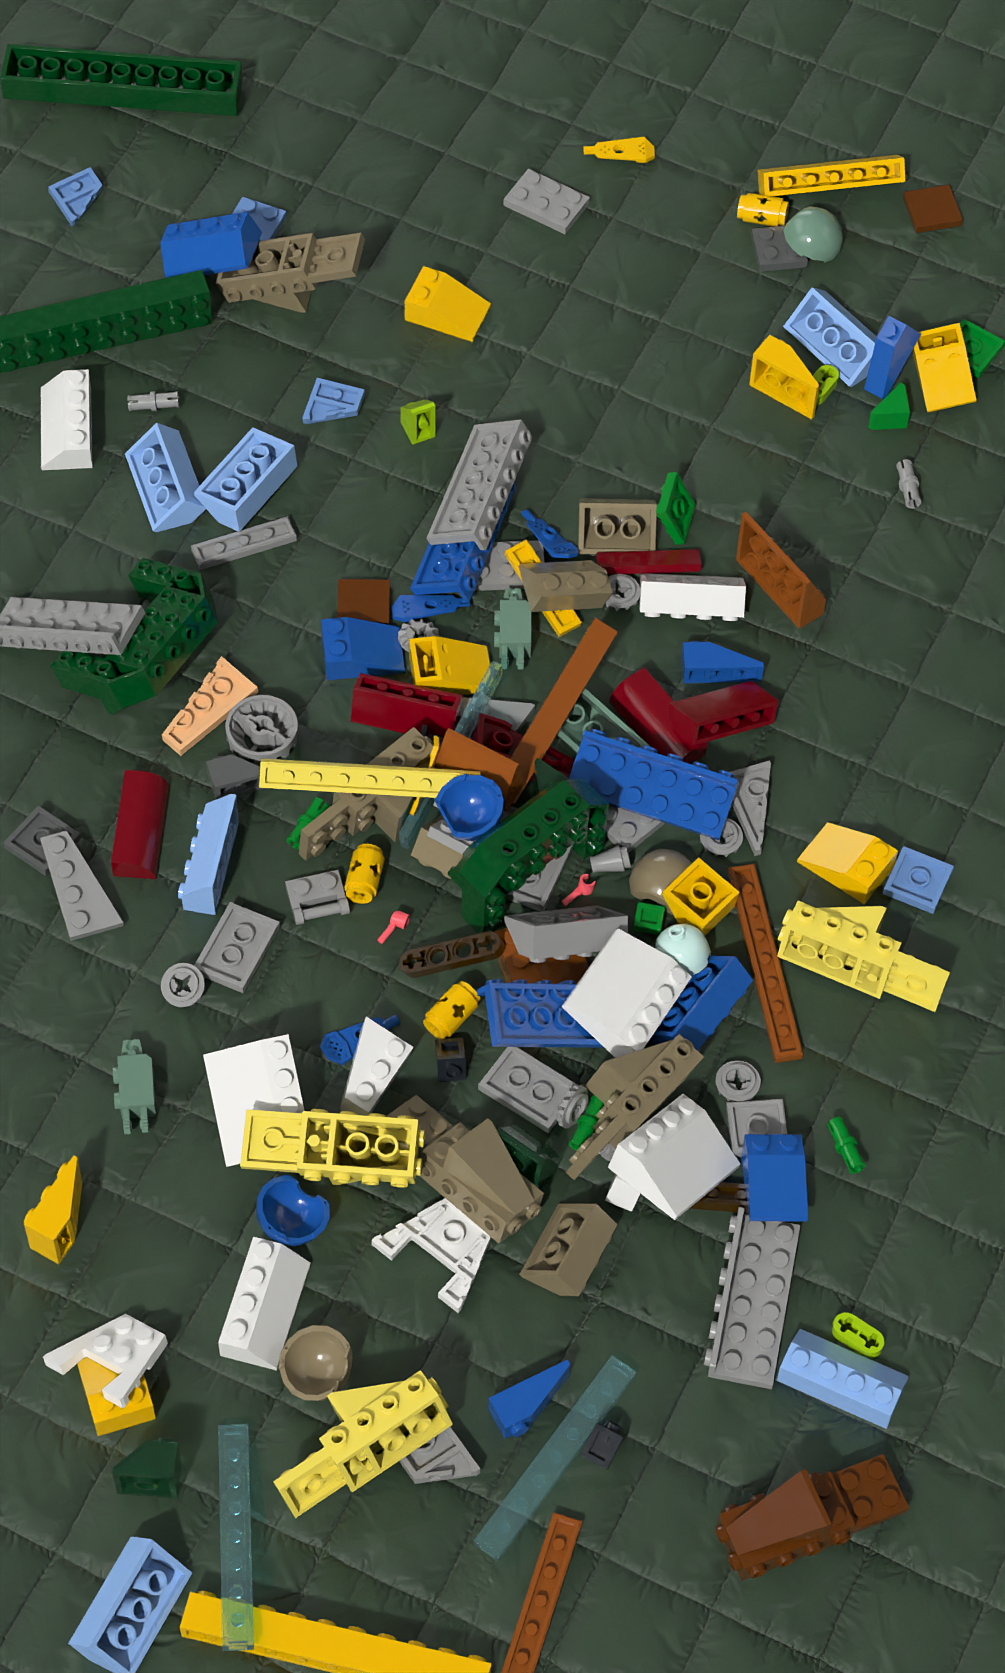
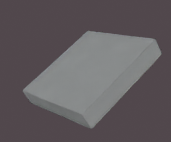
M783 1099L726 1102L731 1150L736 1158L741 1157L745 1134H787Z

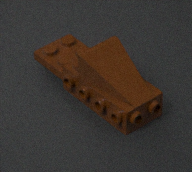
M881 1454L833 1474L828 1471L823 1474L814 1472L809 1475L806 1469L801 1470L767 1496L765 1493H761L752 1497L749 1503L741 1506L732 1504L724 1508L721 1514H719L715 1531L720 1543H724L728 1551L727 1557L732 1570L737 1571L740 1580L743 1581L750 1577L752 1579L758 1578L766 1574L768 1570L778 1566L780 1568L786 1567L795 1562L796 1559L806 1555L807 1557L816 1555L831 1545L838 1546L844 1544L852 1538L853 1533L906 1513L909 1510V1506L884 1454Z

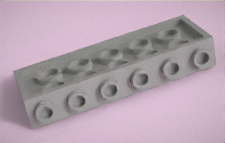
M522 420L474 425L428 533L427 540L431 545L475 541L480 550L487 549L526 451L531 443L532 435Z
M10 597L0 614V646L121 655L143 618L145 611L142 605Z
M743 1207L738 1208L737 1216L731 1215L728 1232L734 1233L733 1241H726L724 1259H729L728 1268L721 1269L719 1285L724 1286L723 1295L717 1294L714 1312H719L718 1322L712 1321L709 1338L714 1339L713 1349L707 1348L704 1361L705 1366H710L708 1377L772 1389L800 1225L781 1221H750L749 1215L744 1214Z

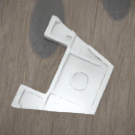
M445 1198L419 1212L418 1216L406 1223H399L395 1229L388 1233L374 1237L372 1239V1246L392 1261L409 1241L413 1240L455 1273L438 1292V1298L459 1313L492 1238Z
M124 1314L43 1356L46 1366L62 1375L85 1357L119 1374L102 1389L105 1399L124 1408L129 1402V1394L135 1387L138 1388L140 1386L141 1376L146 1369L150 1370L168 1342L165 1334Z

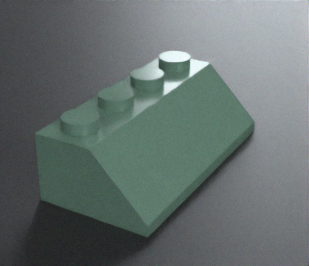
M585 688L556 734L576 753H578L582 741L583 731L590 732L591 729L600 730L606 733V737L614 740L617 737L625 738L632 742L631 745L642 748L643 745L649 746Z

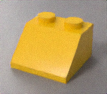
M698 857L662 892V895L678 924L693 925L702 931L705 936L735 907L740 892Z

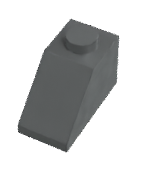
M232 754L217 756L212 760L206 761L207 776L216 800L229 794L239 796L265 789L259 788L260 767Z

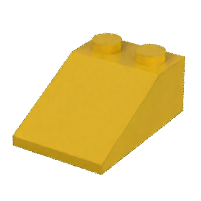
M423 266L405 299V320L473 342L491 308V303L447 273Z
M769 335L753 353L749 385L812 420L815 416L819 384L790 345L786 344L783 340Z
M827 822L799 856L797 862L865 904L894 868L898 850L876 836Z
M88 1357L83 1358L77 1363L97 1436L156 1419L144 1374L140 1378V1386L138 1388L135 1387L129 1394L128 1404L121 1408L105 1399L102 1389L119 1374Z

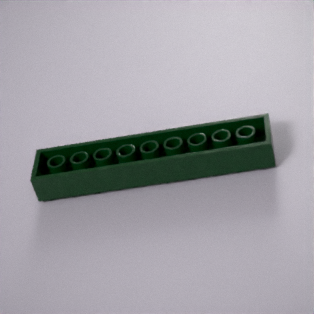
M7 44L0 76L3 99L237 116L243 82L241 61Z
M202 270L0 316V373L212 324L210 292Z

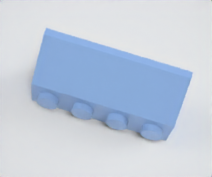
M812 287L783 327L825 365L834 366L839 372V378L849 387H853L868 375L877 336L826 291Z
M156 423L125 453L152 530L160 532L192 523L206 508L194 496L199 483L179 430Z
M252 427L196 489L194 496L218 523L240 532L296 469L297 460L294 445Z
M229 794L207 803L204 813H199L196 828L199 832L197 837L193 836L190 848V851L193 853L192 858L186 861L184 875L187 876L185 883L181 882L178 892V898L182 899L183 910L216 915L239 825L237 797L235 794Z
M799 1329L780 1366L777 1381L887 1429L909 1376Z
M130 1537L68 1644L88 1660L113 1673H135L192 1572L152 1539Z

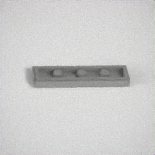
M287 516L241 530L240 532L237 531L191 545V551L199 570H203L297 540Z

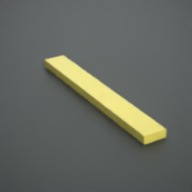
M261 759L259 788L436 798L441 788L451 779L464 774H481L480 771Z

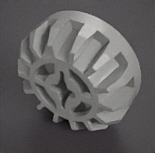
M256 695L245 698L238 702L227 716L225 724L226 739L229 742L231 752L239 754V757L246 761L252 759L255 765H260L261 759H277L279 756L286 758L289 755L290 749L294 748L297 744L298 722L296 714L285 701L277 697ZM245 735L251 738L253 745L251 750L244 742ZM257 749H273L272 751L256 752Z

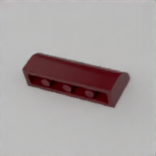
M645 668L622 681L613 691L609 703L640 738L650 747L657 750V754L663 756L674 754L683 758L682 762L692 764L706 755L708 742L691 746L677 734L669 713V704L674 701Z
M360 673L353 688L350 722L404 734L413 727L420 733L422 725H428L429 734L445 736L448 728L457 732L463 695Z
M753 681L671 702L669 704V713L677 734L691 746L773 724L778 700Z
M125 770L111 858L113 876L157 879L169 794L168 782L159 775L135 770Z

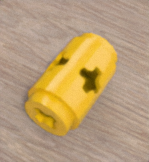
M747 193V195L741 194L737 218L743 219V222L785 226L789 202L784 201L783 198ZM763 198H766L768 200L765 202V204L761 203V200H763ZM763 215L767 220L760 222L756 218H760Z
M361 844L353 851L344 888L347 898L355 903H369L377 894L385 859L383 851L376 845Z
M460 981L458 984H453L425 1014L424 1026L438 1039L450 1037L476 1010L480 996H477V992L466 982Z

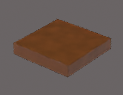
M950 185L903 192V200L916 233L962 226L963 219Z
M338 579L337 618L349 617L389 625L390 580Z

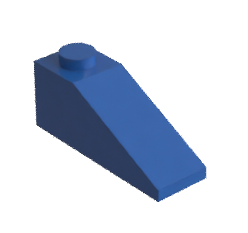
M890 316L887 317L876 337L864 388L866 391L881 399L888 395L921 333Z
M683 642L681 656L683 683L762 682L763 662L711 642Z
M568 1359L489 1397L488 1410L504 1439L512 1435L513 1437L521 1436L529 1430V1427L532 1426L569 1377L571 1364Z

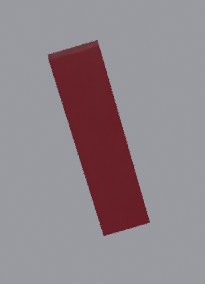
M699 549L596 553L597 565L604 568L608 575L701 571Z

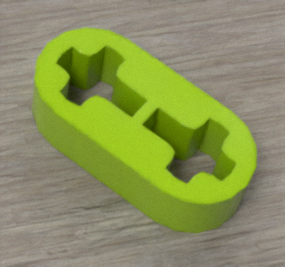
M821 366L813 375L819 384L816 406L822 404L838 384L839 372L834 366Z
M841 1313L835 1317L832 1325V1334L839 1342L868 1359L876 1358L881 1354L884 1347V1337L878 1330L851 1313ZM846 1323H849L851 1325L850 1330L847 1329L845 1332H842L840 1330L841 1325L844 1326ZM871 1339L876 1341L875 1346H871L870 1349L865 1347L866 1341L869 1342Z

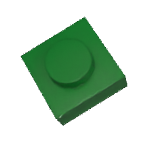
M638 902L633 931L660 935L665 907Z

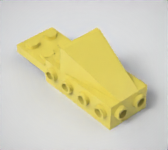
M797 901L793 910H787L782 923L783 927L778 937V940L781 941L777 955L779 958L880 999L883 991L934 1012L938 1007L950 972L936 965L928 964L916 959L912 955L899 952L901 942L889 936L879 934L887 909L883 906L815 908Z
M246 1109L240 1167L241 1169L299 1173L304 1176V1179L310 1181H321V1177H329L332 1185L362 1181V1184L379 1185V1181L391 1182L390 1185L394 1187L404 1188L408 1187V1183L415 1184L416 1176H421L422 1158H418L419 1147H424L425 1130H421L418 1119L406 1115L391 1118L378 1113H370L368 1116H363L350 1111H341L340 1114L328 1113V1111L322 1109H312L311 1112L302 1111V1113Z
M420 1370L405 1381L332 1392L327 1395L341 1424L330 1428L325 1435L319 1438L324 1448L310 1454L305 1461L293 1469L286 1470L278 1479L273 1481L294 1517L297 1518L346 1484L351 1492H354L452 1426L453 1424L446 1411V1408L449 1406L441 1395L442 1391L432 1377L427 1380ZM384 1450L381 1454L376 1455L377 1451Z

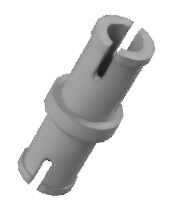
M150 391V394L128 395L127 398L129 401V411L144 409L157 411V408L180 406L178 391L169 393Z
M904 459V468L901 461L896 465L900 477L898 484L900 490L903 491L906 507L915 508L913 500L916 501L917 507L922 502L918 492L919 481L914 475L912 461Z

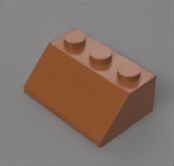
M448 728L434 765L435 769L480 771L481 776L493 780L501 789L504 799L503 811L507 812L523 787L519 764Z

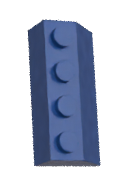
M248 212L167 225L160 242L165 278L202 270L203 275L248 269L262 231Z
M709 955L707 966L699 973L692 975V978L648 1043L653 1046L673 1040L680 1034L684 1039L691 1041L699 1052L700 1047L707 1038L714 1034L715 1028L723 1018L729 1015L733 1005L746 993L747 987L753 981L735 956Z

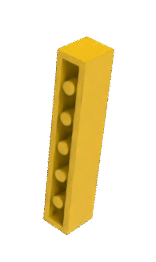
M899 155L758 170L759 194L764 196L905 182L904 157Z

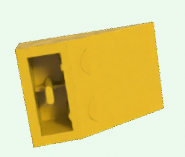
M960 323L919 332L921 336L914 346L912 353L927 413L976 402Z
M437 636L409 639V659L414 685L459 695L494 691L487 646Z
M74 1155L68 1163L65 1162L60 1167L55 1182L52 1186L48 1185L44 1189L41 1201L35 1209L29 1210L24 1219L30 1248L57 1264H60L76 1240L82 1177L78 1158Z

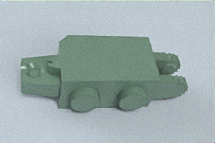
M506 588L504 598L500 600V610H495L494 626H499V632H494V647H499L501 669H507L509 658H516L518 669H524V658H531V610L529 603L522 599L521 589Z
M140 1039L124 1040L121 1056H117L118 1067H113L114 1084H119V1092H114L115 1109H120L124 1134H131L132 1122L130 1119L141 1118L140 1129L142 1133L149 1132L148 1117H156L152 1058L147 1054H143Z

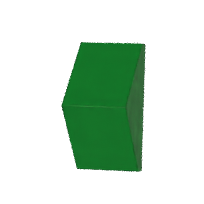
M901 382L871 411L868 428L871 430L907 428L910 410L905 384Z

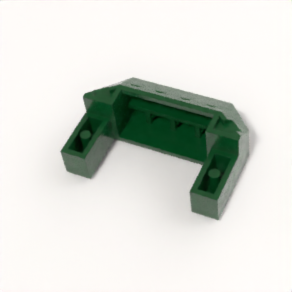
M142 558L128 574V577L138 596L153 602L145 610L143 618L121 655L108 654L103 659L82 652L62 651L50 665L62 688L101 699L107 712L112 715L157 696L218 623L214 599L201 573Z
M570 779L551 783L502 820L496 827L470 844L463 852L461 861L456 866H452L448 871V876L462 889V918L478 934L497 931L503 925L505 896L512 890H519L533 874H540L551 860L561 858L568 847L574 844L573 850L583 860L591 855H597L605 845L609 803L584 779Z

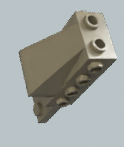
M313 233L259 241L248 269L218 273L216 285L228 303L253 299L304 313L307 310L311 290H316L317 282L356 277L365 238L362 233L316 239Z
M413 727L366 765L428 768L434 743L427 736L423 737ZM334 792L332 806L301 830L299 855L305 861L312 856L317 857L325 850L326 845L330 841L340 839L346 830L354 836L359 831H366L373 824V821L396 842L399 840L410 817V810L417 797Z
M678 1034L673 1040L607 1060L599 1067L585 1087L604 1103V1107L595 1115L599 1118L593 1126L596 1130L595 1133L569 1159L572 1166L566 1173L573 1180L583 1172L609 1143L616 1149L620 1142L640 1128L700 1063L704 1056L695 1049L691 1041L684 1039Z
M417 1095L386 1116L397 1118L399 1115H406L418 1119L421 1130H425L424 1147H419L418 1158H422V1173L420 1177L498 1244L510 1235L515 1234L521 1226L534 1219L541 1211L540 1203L544 1193L519 1173L495 1126L488 1118L472 1130H468L460 1122L453 1126Z

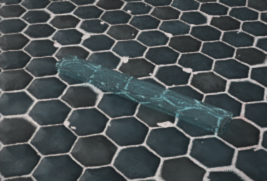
M495 661L491 662L454 731L470 738L478 715L484 712L502 679V664ZM423 797L415 816L408 815L399 832V840L402 847L410 849L435 802V798Z
M614 1356L609 1358L474 1539V1545L497 1561L500 1560L588 1441L596 1423L602 1422L636 1376L635 1370Z
M248 1424L218 1425L222 1651L254 1650Z

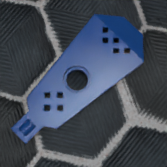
M528 509L521 513L528 521L526 525L552 557L571 558L578 555V548L573 543L567 542L554 528L550 527L542 519L536 518Z
M400 595L392 605L391 611L393 620L409 622L411 619L415 621L416 618L455 612L458 607L470 606V601H464L463 598H456L453 595ZM432 606V607H435V608H434V609H428L427 607Z
M396 1014L385 1020L379 1017L371 1019L388 1031L400 1024ZM364 1022L326 1034L320 1046L326 1058L340 1065H344L352 1060L359 1039L356 1037V1034L361 1031Z

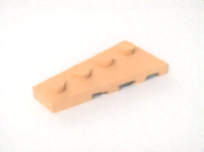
M222 656L217 661V666L212 673L209 672L204 678L199 690L194 692L189 698V703L186 707L179 711L162 734L163 741L180 756L226 720L230 710L238 702L258 694V687Z

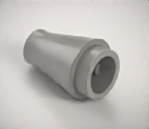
M618 845L590 857L593 873L625 872L624 869L631 868L626 846L620 847Z

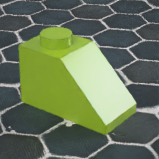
M423 399L401 407V424L412 445L435 437V404L432 401Z

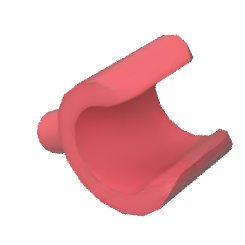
M589 874L581 875L578 887L564 898L561 903L567 906L581 894L590 895L594 890L596 881L592 884H585Z
M395 911L392 914L390 924L377 941L383 944L396 927L405 930L410 921L409 914Z

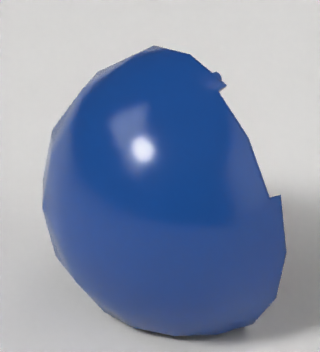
M464 774L455 777L441 788L435 798V803L454 838L458 840H477L496 827L503 816L504 799L501 789L493 780L481 775Z
M290 1175L279 1176L266 1183L262 1187L256 1203V1216L260 1227L269 1238L287 1246L310 1243L325 1230L330 1218L328 1201L319 1195L313 1197L304 1193L299 1187V1181Z

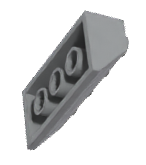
M599 905L505 916L506 926L518 953L528 957L529 961L537 963L546 962V958L549 957L565 960L574 954L581 957L593 956V952L602 950L616 929L619 928L628 933V915Z

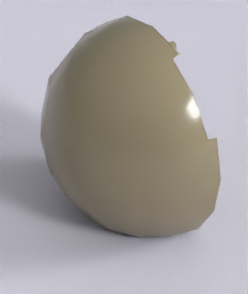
M657 849L644 854L631 871L629 878L631 894L642 901L644 899L654 900L661 906H664L666 912L673 915L662 892L692 862L684 854L675 850Z
M312 1325L297 1331L287 1340L280 1353L278 1369L280 1370L284 1385L291 1394L303 1400H327V1395L332 1392L342 1391L347 1383L352 1367V1349L345 1337L339 1331L329 1326Z

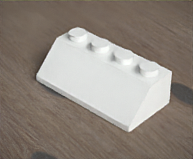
M89 370L62 371L41 387L42 470L92 468V406Z
M641 573L639 609L640 612H645V616L660 617V613L671 614L670 617L686 618V615H696L697 619L710 620L712 616H722L723 620L737 621L738 617H744L746 585L744 578Z
M253 1237L218 1342L220 1356L273 1370L278 1369L280 1353L286 1344L311 1266L309 1261L281 1243Z

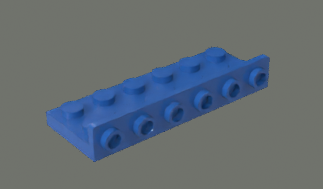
M515 482L510 490L487 549L480 550L475 541L431 545L429 543L410 587L414 595L459 592L464 601L471 600L504 515L507 512L508 505L515 492Z
M591 729L590 732L583 731L582 741L568 780L584 779L611 806L720 840L738 787V780L734 778L735 775L723 770H719V773L710 771L707 765L693 762V765L682 762L683 758L674 754H668L667 756L657 754V750L649 746L643 745L642 748L631 745L632 742L625 738L617 737L614 740L606 737V733L600 730Z
M493 979L486 981L485 986L477 989V996L486 997L492 1047L604 1048L562 1008V1005L576 987L575 981L551 984L550 980H541L534 984H528L527 980L503 983L502 979Z

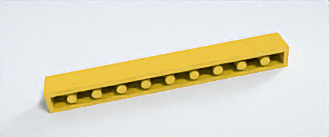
M208 1591L189 1593L180 1624L181 1636L331 1673H491V1663L486 1662L487 1660L481 1656L469 1655L467 1658L456 1655L455 1651L448 1648L433 1650L426 1648L425 1644L418 1641L404 1643L396 1641L395 1637L384 1633L374 1636L366 1634V1631L362 1628L349 1626L348 1629L337 1627L334 1622L325 1619H319L318 1622L307 1620L304 1615L296 1612H289L288 1615L278 1613L274 1608L267 1605H259L257 1608L248 1606L246 1602L237 1598H229L228 1601L216 1598L215 1594Z

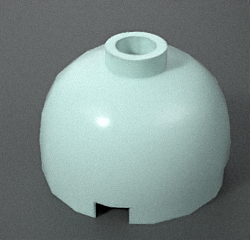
M675 924L666 928L660 933L655 942V949L672 957L691 976L703 970L708 964L707 958L709 955L711 956L710 947L703 932L690 924Z

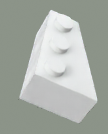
M368 1017L365 1018L359 1034L340 1106L342 1111L355 1112L357 1115L368 1116L374 1110L408 1060L413 1049L411 1045Z

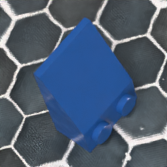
M349 617L321 619L327 680L357 678L360 673L372 676L405 673L402 647L398 640L399 627Z
M745 1134L741 1163L750 1221H808L806 1167L802 1135Z

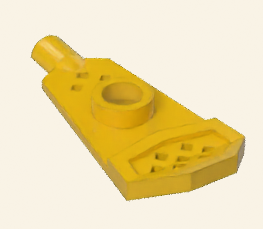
M645 137L597 142L595 146H583L584 155L595 154L597 158L633 160L639 163H647L655 159L654 146ZM621 150L623 153H616L615 151Z
M434 736V746L430 754L428 768L435 769L434 765L441 748L440 739L437 736ZM417 797L409 813L410 815L415 816L423 797Z

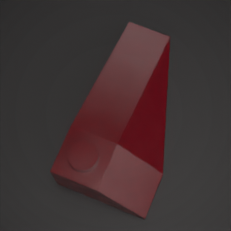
M480 713L471 740L510 759L523 735L512 730L513 725L507 721ZM549 747L529 781L555 783L568 780L575 760Z

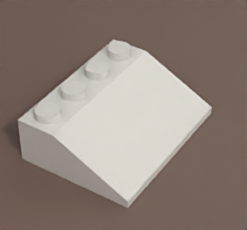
M618 928L562 1005V1008L617 1058L644 1049L692 976L672 957Z
M289 1035L263 1039L203 1055L226 1167L238 1165L241 1162L246 1109L302 1113L304 1111Z
M682 1094L620 1142L608 1168L676 1220L738 1169L740 1162L706 1111Z

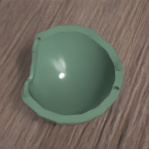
M813 206L806 207L792 217L783 229L787 243L801 257L806 256L813 260L824 261L825 263L832 261L840 253L843 243L842 227L835 215L826 209Z

